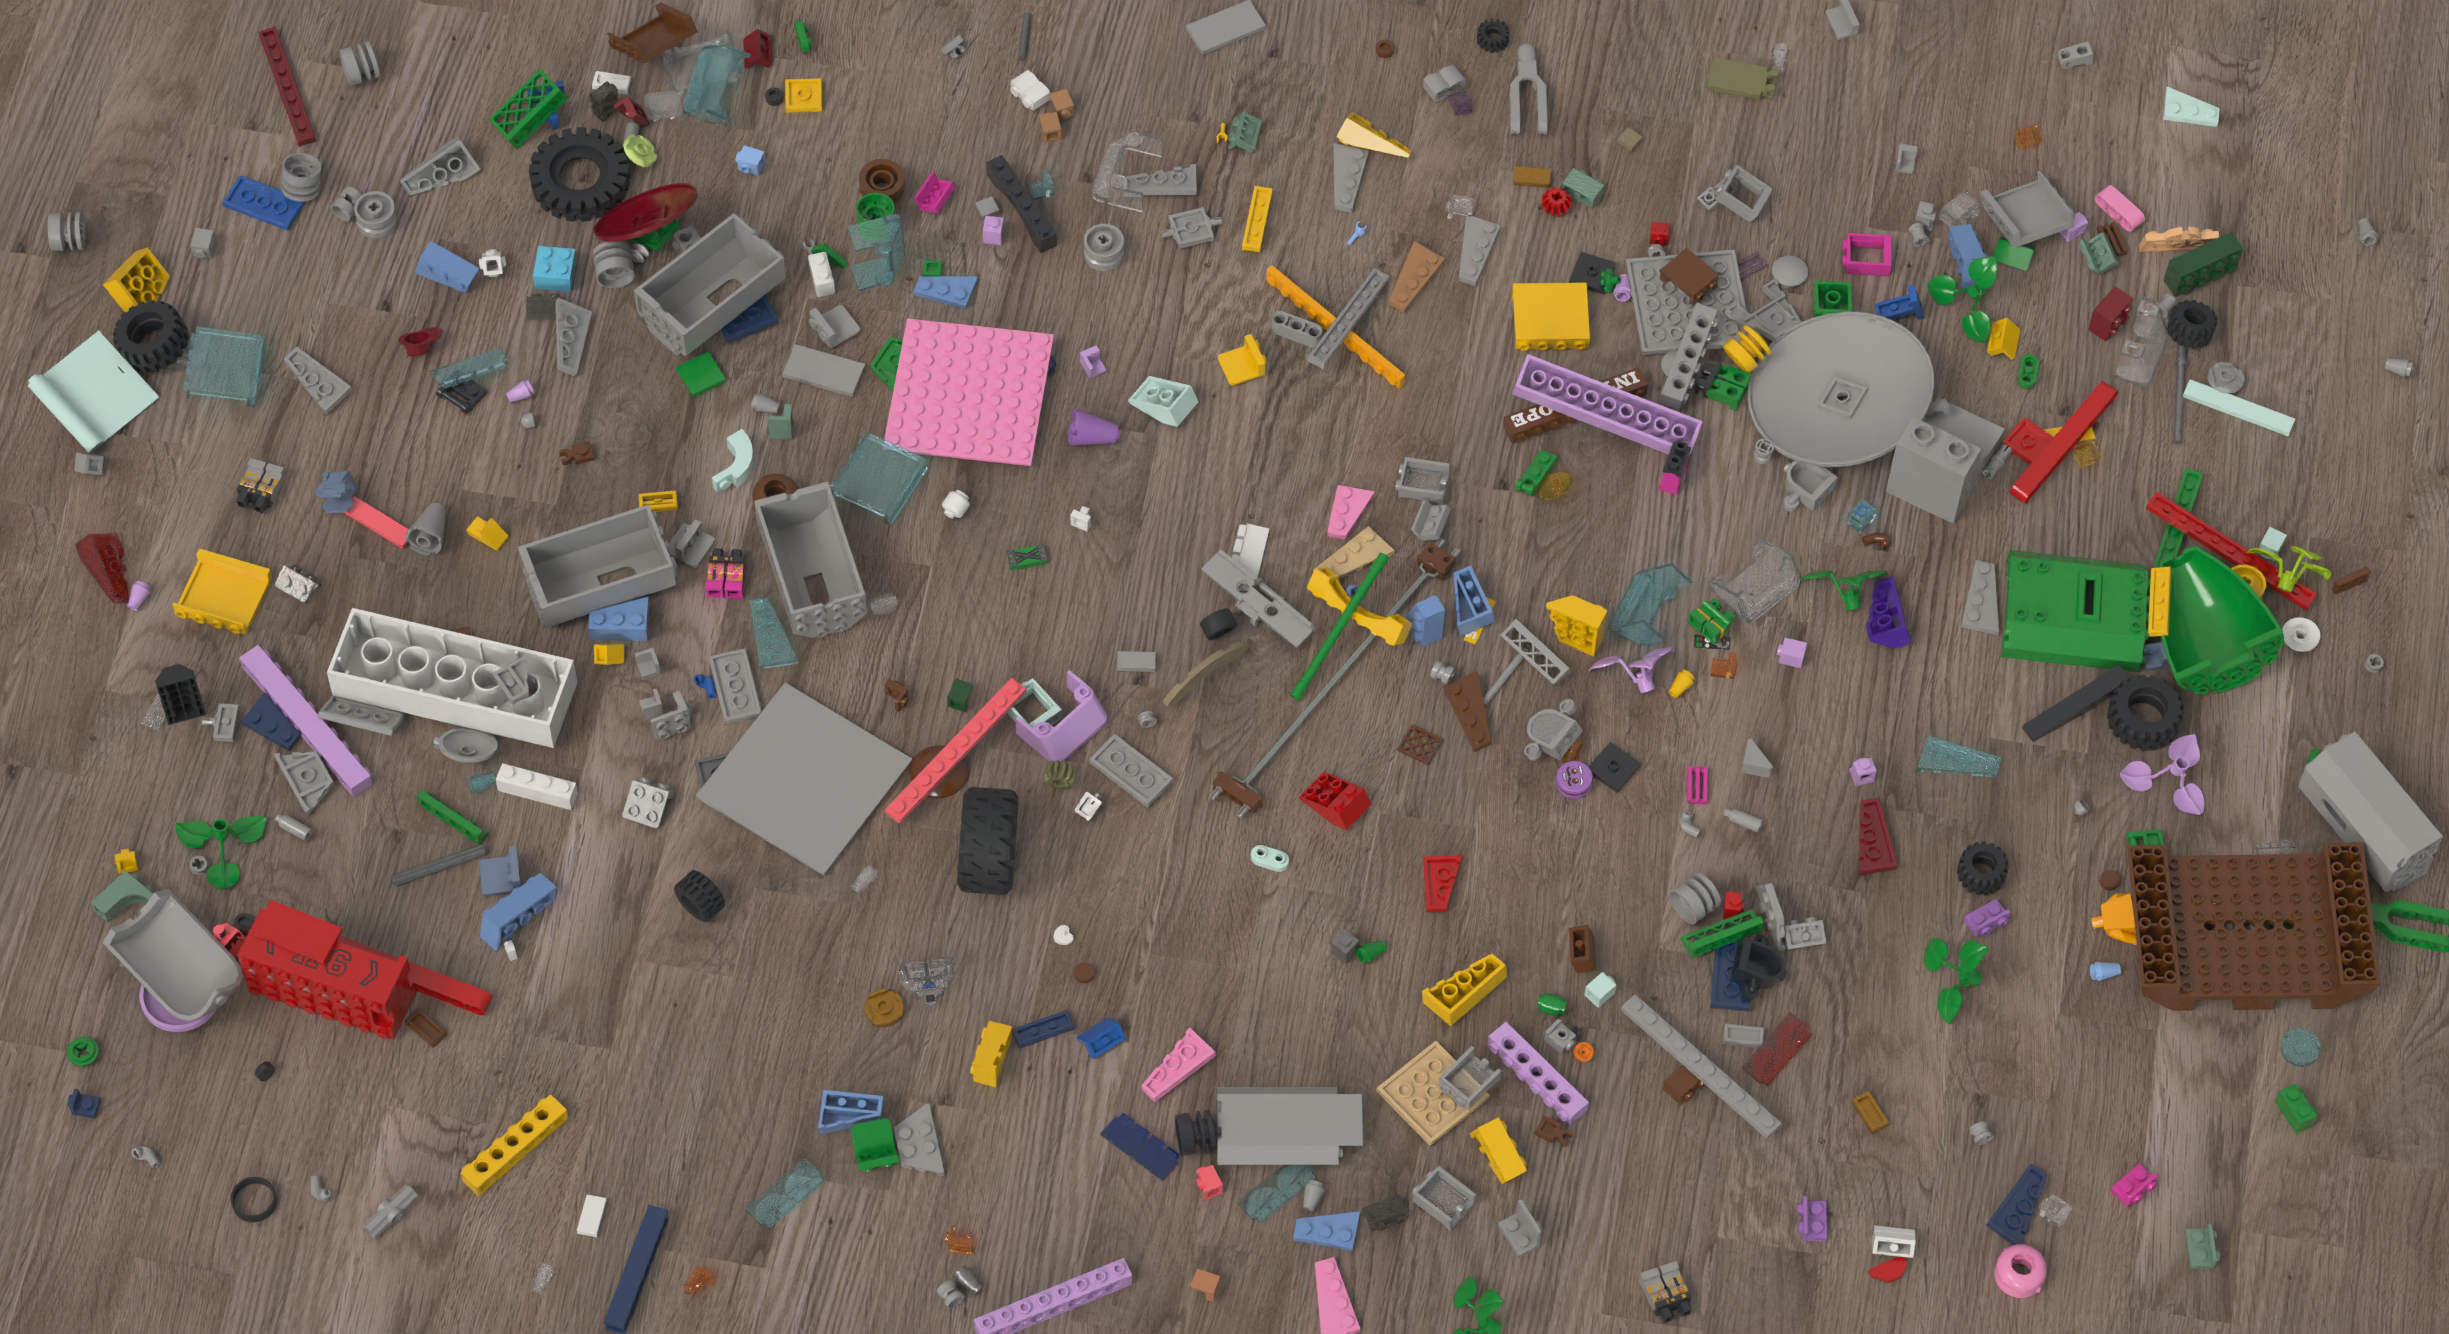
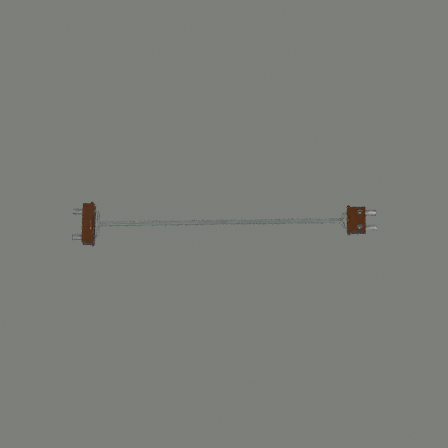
M1442 538L1435 545L1430 543L1420 555H1417V566L1420 567L1423 574L1386 617L1394 615L1427 576L1437 577L1444 581L1445 576L1455 566V558L1460 553V549L1455 548L1451 554L1442 550L1441 547L1445 543V540H1442ZM1371 633L1244 781L1219 771L1218 776L1213 780L1214 791L1209 798L1215 800L1220 793L1241 806V809L1236 813L1239 818H1242L1247 811L1254 814L1259 807H1263L1262 797L1258 795L1254 788L1249 786V783L1376 635Z

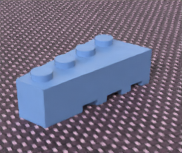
M541 873L535 877H530L524 885L516 887L510 895L501 898L492 908H487L483 912L480 938L497 952L501 948L500 943L503 940L507 939L509 941L520 925L524 927L529 923L533 913L535 915L539 914L555 899L557 887Z

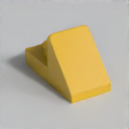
M477 516L466 530L468 535L496 551L509 538L507 533L492 518L487 522Z

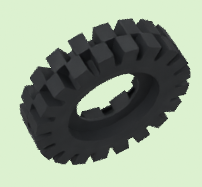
M577 127L576 134H572L571 128L562 130L563 137L561 138L554 133L548 137L549 144L543 141L538 146V152L533 153L531 157L532 164H529L531 188L537 203L540 202L541 208L546 212L551 210L552 216L559 219L565 214L566 221L575 222L576 216L580 215L581 222L590 221V214L594 213L596 219L601 218L605 215V208L610 211L617 206L616 201L622 203L626 197L625 191L629 190L630 173L626 153L623 152V147L618 141L614 143V138L607 133L602 137L601 130L593 128L590 134H587L586 127ZM587 158L597 164L600 175L596 183L589 188L582 190L571 189L565 186L560 179V170L569 160Z

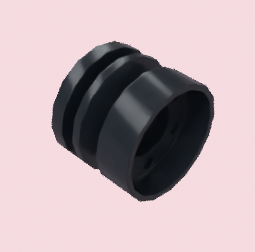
M1209 1109L1203 1111V1120L1199 1111L1195 1113V1121L1191 1120L1189 1113L1175 1115L1176 1136L1181 1156L1194 1155L1196 1145H1199L1201 1152L1205 1153L1206 1143L1210 1152L1216 1151V1126Z

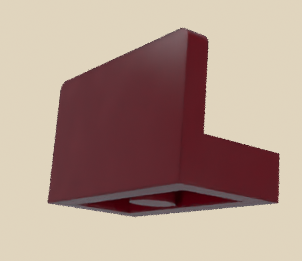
M756 29L743 39L744 67L749 68L758 63L768 68L772 65L771 35Z

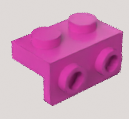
M930 173L915 195L914 200L921 211L938 213L956 186L953 182L939 180L935 173Z

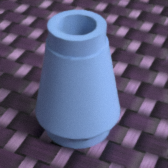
M2095 962L2090 965V976L2093 980L2101 981L2121 973L2119 963Z

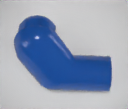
M702 674L694 676V683L706 690L708 698H715L717 696L713 679Z

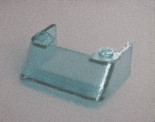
M729 44L704 46L700 50L682 106V113L713 123H729L731 119L725 117V108L721 106L730 73L739 70L741 67V58H750L751 54Z
M893 214L848 226L847 229L856 252L873 248L877 254H886L885 257L850 266L858 290L862 291L890 284L905 257L904 227L901 216Z
M1673 563L1637 572L1632 577L1608 625V629L1613 634L1642 646L1663 642L1664 638L1651 624L1662 602L1672 600L1677 594L1678 587L1691 585L1692 581Z

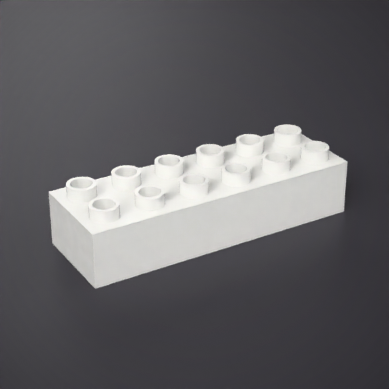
M355 608L351 609L327 671L333 696L551 748L555 746L577 685L574 661L571 659ZM525 655L527 660L529 696L512 705L493 678L492 673Z

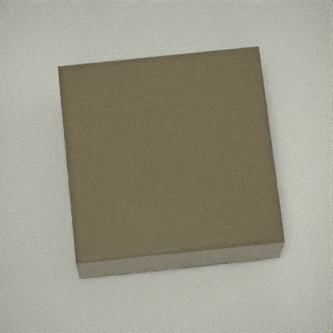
M1628 127L1617 138V143L1632 152L1642 141L1643 137Z

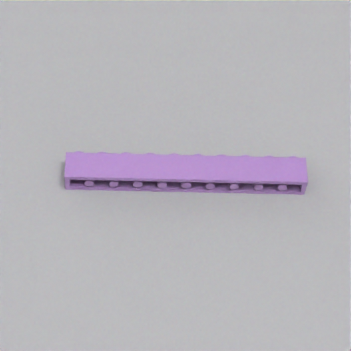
M257 645L239 657L241 666L296 728L314 752L317 751L322 762L353 798L373 785L370 770L367 767H362L359 757L355 753L353 755L350 753L347 743L344 740L340 741L333 727L329 728L326 725V719L318 718L314 705L304 699L303 692L293 686L294 683L288 675L284 676L282 668L277 662H272L271 656L266 649L262 650Z

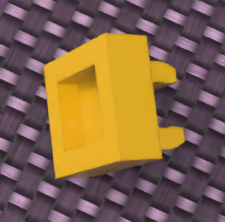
M129 848L121 849V853L115 854L118 874L124 871H138L135 851L129 852Z

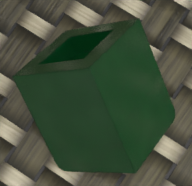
M955 679L947 696V706L966 712L973 684Z

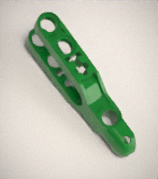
M2398 900L2388 905L2371 903L2374 930H2379L2391 942L2442 953L2449 952V937L2392 925L2388 920L2389 916H2396L2415 921L2417 919L2432 922L2433 925H2449V910Z

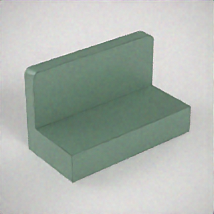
M784 404L783 417L768 416L770 439L792 440L794 428L792 404Z

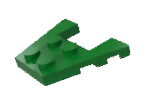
M889 337L871 363L870 369L894 391L903 339Z

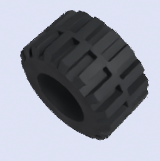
M2196 300L2179 302L2178 305L2174 306L2168 321V335L2172 337L2171 339L2174 342H2178V345H2183L2185 348H2203L2211 341L2218 318L2214 315V310H2210V307L2208 305L2205 306L2202 302L2199 303Z
M1982 841L1981 844L1975 842L1973 846H1967L1966 850L1962 852L1958 864L1957 874L1959 875V882L1962 881V886L1964 888L1968 887L1969 892L1975 891L1976 895H1980V893L1988 895L1989 892L1991 894L1995 893L1996 889L1999 890L2002 884H2004L2009 868V861L2005 859V852L2001 853L1999 846L1996 848L1991 842L1988 845L1986 841ZM1979 863L1986 864L1992 869V872H1978L1973 865Z
M696 870L690 871L674 886V892L682 906L696 919L708 923L726 906L725 899L718 887L707 876Z

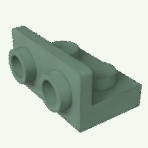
M1242 112L1238 117L1236 116L1231 124L1233 129L1228 136V148L1232 149L1236 145L1252 153L1255 150L1262 120L1245 112Z
M2207 1224L2206 1228L2185 1229L2190 1270L2214 1269L2216 1262L2220 1259L2219 1249L2215 1248L2217 1234L2213 1230L2212 1224Z

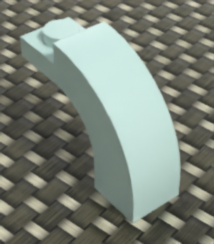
M743 429L726 438L727 447L734 455L735 460L730 467L712 477L713 488L716 492L727 489L732 483L736 488L740 487L752 472L754 464L752 444Z

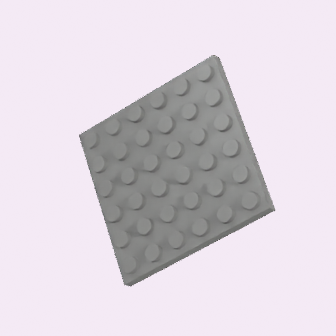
M1735 250L1694 253L1719 274L1718 286L1715 290L1709 291L1705 294L1702 301L1696 302L1716 309V317L1719 318L1716 327H1711L1710 332L1713 334L1710 342L1705 343L1704 347L1707 350L1720 349L1730 338L1739 342L1740 339L1736 333L1740 331L1746 336L1742 330L1744 325L1724 314L1725 310L1736 302L1746 310ZM1677 255L1626 259L1625 261L1632 291L1631 298L1642 355L1678 351L1696 303L1691 305L1689 303L1690 297L1670 280L1666 283L1660 280L1661 269Z

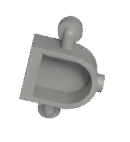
M1798 461L1789 462L1783 470L1787 473L1785 487L1790 494L1784 499V509L1794 512L1798 509L1800 501L1813 511L1836 487L1838 477L1832 473L1833 467L1813 466Z
M1566 699L1562 701L1559 706L1560 712L1546 709L1530 718L1527 733L1533 743L1527 745L1524 750L1528 759L1536 760L1541 756L1542 752H1545L1560 760L1583 732L1576 720L1570 718L1577 709L1573 700Z

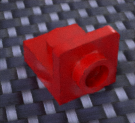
M1651 222L1649 244L1667 246L1670 223Z

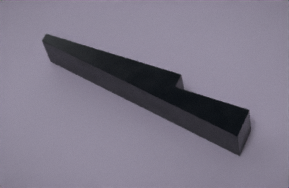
M2117 665L2022 725V729L2034 742L2094 709L2097 703L2113 695L2114 690L2119 687V684L2127 681L2129 677Z

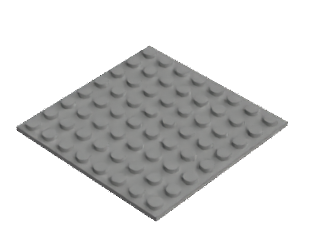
M784 683L697 793L696 798L824 876L910 765L912 758L789 684Z

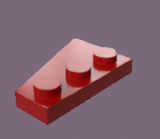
M1462 855L1423 857L1426 912H1446Z

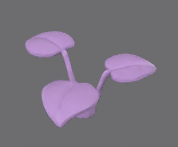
M1674 647L1655 649L1645 654L1642 660L1630 663L1629 667H1641V672L1636 674L1637 677L1634 676L1620 655L1602 658L1595 662L1588 671L1590 673L1595 668L1609 666L1613 663H1621L1633 679V682L1638 684L1640 693H1645L1655 689L1651 678L1653 677L1651 669L1655 662L1660 659V656L1669 651L1674 652L1675 649Z
M2194 734L2180 737L2171 743L2168 748V756L2174 761L2158 773L2151 775V768L2142 761L2131 762L2120 771L2123 782L2129 788L2144 792L2151 789V779L2170 770L2173 775L2181 776V789H2177L2173 794L2175 806L2180 811L2189 814L2201 815L2204 811V797L2200 788L2193 783H2189L2184 787L2185 771L2188 767L2195 766L2200 759V750L2196 735Z

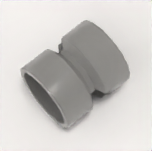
M345 187L340 193L339 198H336L331 205V211L341 220L350 221L355 214V203L362 194L352 187Z

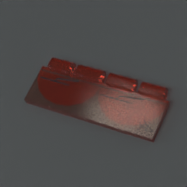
M1789 1012L1743 1065L1742 1069L1759 1084L1763 1082L1769 1086L1777 1076L1776 1073L1781 1072L1789 1062L1788 1059H1792L1801 1048L1800 1045L1803 1046L1811 1037V1033L1806 1030L1808 1027Z

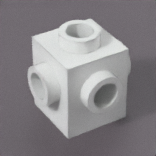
M496 249L486 250V253H482V259H479L480 270H483L484 275L489 277L503 274V268L506 267L505 256H501V251L497 252ZM489 260H496V263L491 264Z

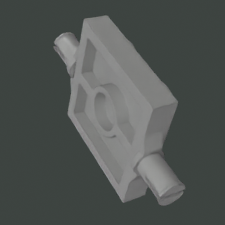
M1204 207L1169 215L1170 229L1160 231L1161 238L1173 236L1178 249L1214 241V235L1211 230L1212 226L1222 224L1221 217L1210 219L1206 215Z

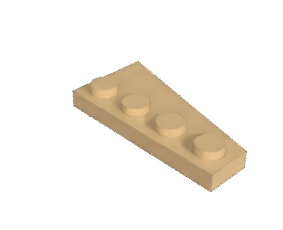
M1368 526L1316 568H1328L1339 575V580L1346 577L1348 573L1355 570L1357 572L1363 569V566L1373 563L1380 552L1388 557L1393 555L1394 549Z

